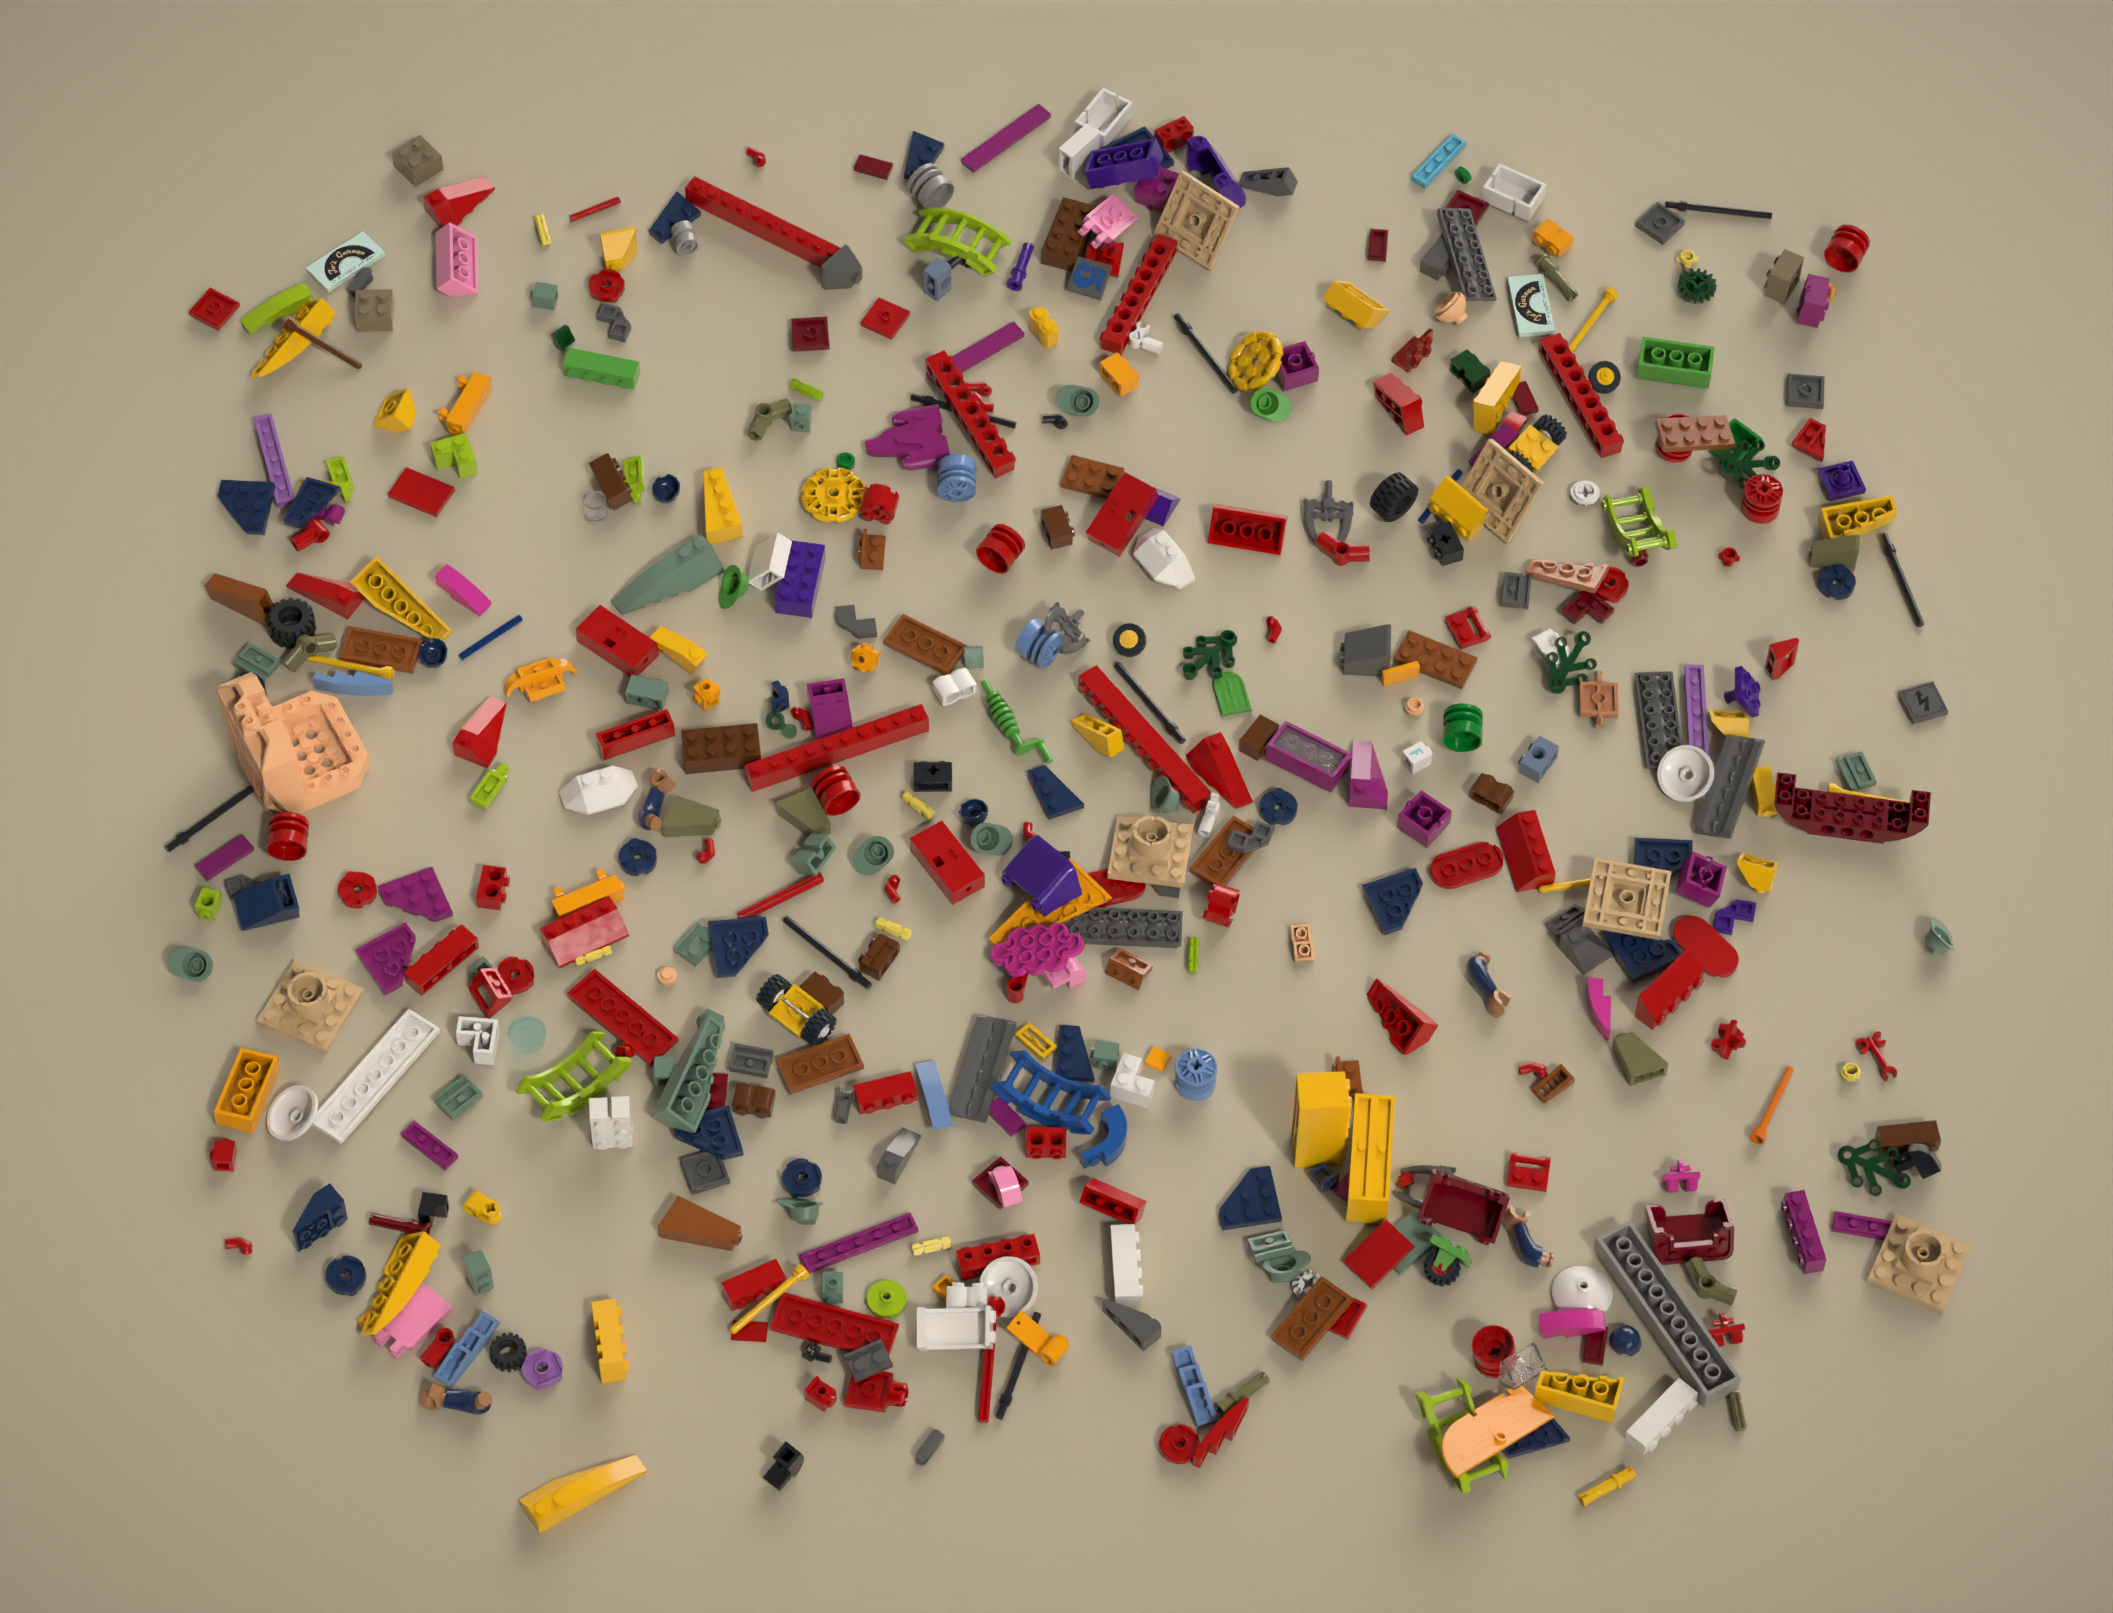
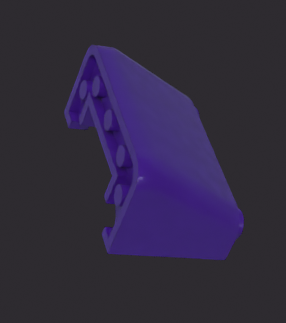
M1194 136L1188 138L1185 167L1189 173L1193 170L1199 171L1201 176L1210 173L1217 192L1240 206V208L1246 204V194L1221 155L1205 137Z
M1039 835L1030 838L1002 871V883L1006 887L1013 888L1017 884L1031 896L1032 901H1030L1033 910L1035 912L1038 911L1043 916L1083 895L1075 867L1071 861Z

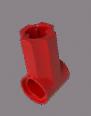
M313 519L307 524L306 529L290 537V542L295 550L300 552L315 542L322 543L326 541L330 536V532L319 519Z
M1028 973L1020 977L1010 976L1007 982V999L1009 1002L1020 1003L1023 1000L1029 976Z
M441 1328L437 1331L435 1339L419 1357L427 1367L434 1369L443 1357L450 1352L456 1342L453 1331L449 1328ZM444 1338H450L448 1342H441Z

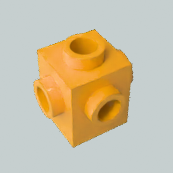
M862 643V645L852 649L850 655L852 660L851 666H855L856 670L867 672V670L874 671L878 667L881 651L874 649L870 644Z
M707 678L693 686L694 695L692 697L694 702L705 712L720 703L719 693L721 690L717 683H713L710 678Z

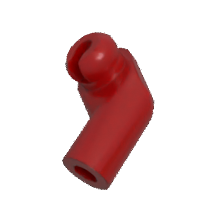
M979 393L973 394L974 397H978L982 410L994 412V403L984 402Z
M1269 616L1266 619V624L1270 631L1267 641L1275 644L1282 632V627L1274 616Z
M793 707L790 711L793 718L802 722L804 731L812 730L810 713L802 708Z
M1531 1062L1518 1066L1520 1075L1537 1072L1538 1078H1544L1548 1075L1547 1067L1543 1064Z
M244 1238L225 1239L226 1249L242 1248L243 1255L252 1254L253 1245L250 1241Z

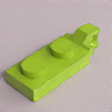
M640 455L623 460L624 475L626 477L625 483L628 482L633 491L630 494L634 504L642 503L641 493L644 492L645 488L644 463Z
M344 456L326 460L331 480L335 481L337 486L341 488L337 495L342 494L345 503L351 502L350 492L354 491L353 482Z
M502 762L497 770H489L471 795L470 803L487 810L507 782V774L510 771L509 765Z

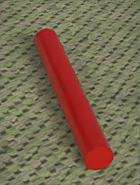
M615 197L569 215L571 222L592 215L621 203L620 198Z

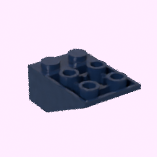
M290 874L267 879L233 896L242 931L300 918L299 905Z
M330 1183L313 1194L292 1231L297 1252L309 1248L317 1239L325 1237L329 1231L335 1227H340L348 1219L344 1199Z

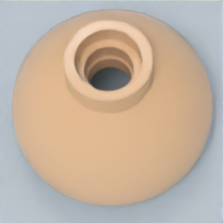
M1453 292L1444 298L1436 307L1434 317L1445 323L1455 322L1457 325L1462 323L1468 316L1465 313L1466 299L1463 293Z

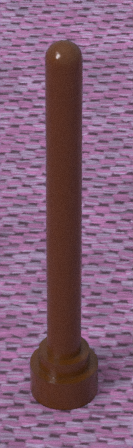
M289 316L282 328L288 332L289 330L291 332L295 331L357 369L362 368L361 362L297 325L298 323L293 317Z

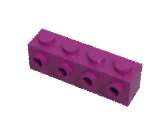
M1805 1190L1785 1193L1784 1199L1781 1201V1209L1785 1213L1787 1228L1792 1235V1244L1797 1251L1798 1263L1802 1266L1804 1274L1824 1271L1827 1259Z

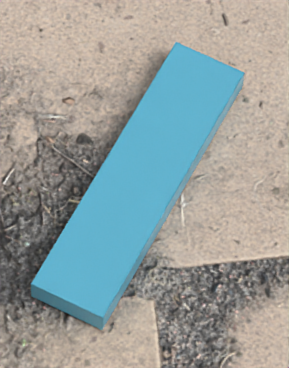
M1452 133L1417 169L1410 180L1425 189L1466 147L1467 142Z

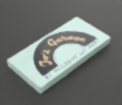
M362 231L307 266L306 272L329 293L359 274L363 268L369 267L385 257V252Z
M1543 274L1508 277L1507 283L1519 337L1555 334Z

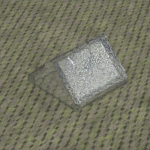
M1534 1342L1501 1362L1499 1375L1501 1386L1515 1390L1540 1375L1541 1371L1547 1370Z

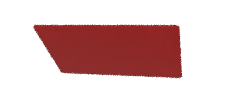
M750 1321L736 1334H731V1340L766 1342L768 1322Z

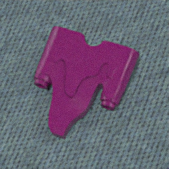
M938 404L896 412L892 415L893 426L897 425V427L886 430L877 438L865 441V449L868 455L872 457L902 458L903 469H907V471L938 467L939 461L945 456L950 455L947 438L945 435H942V417Z

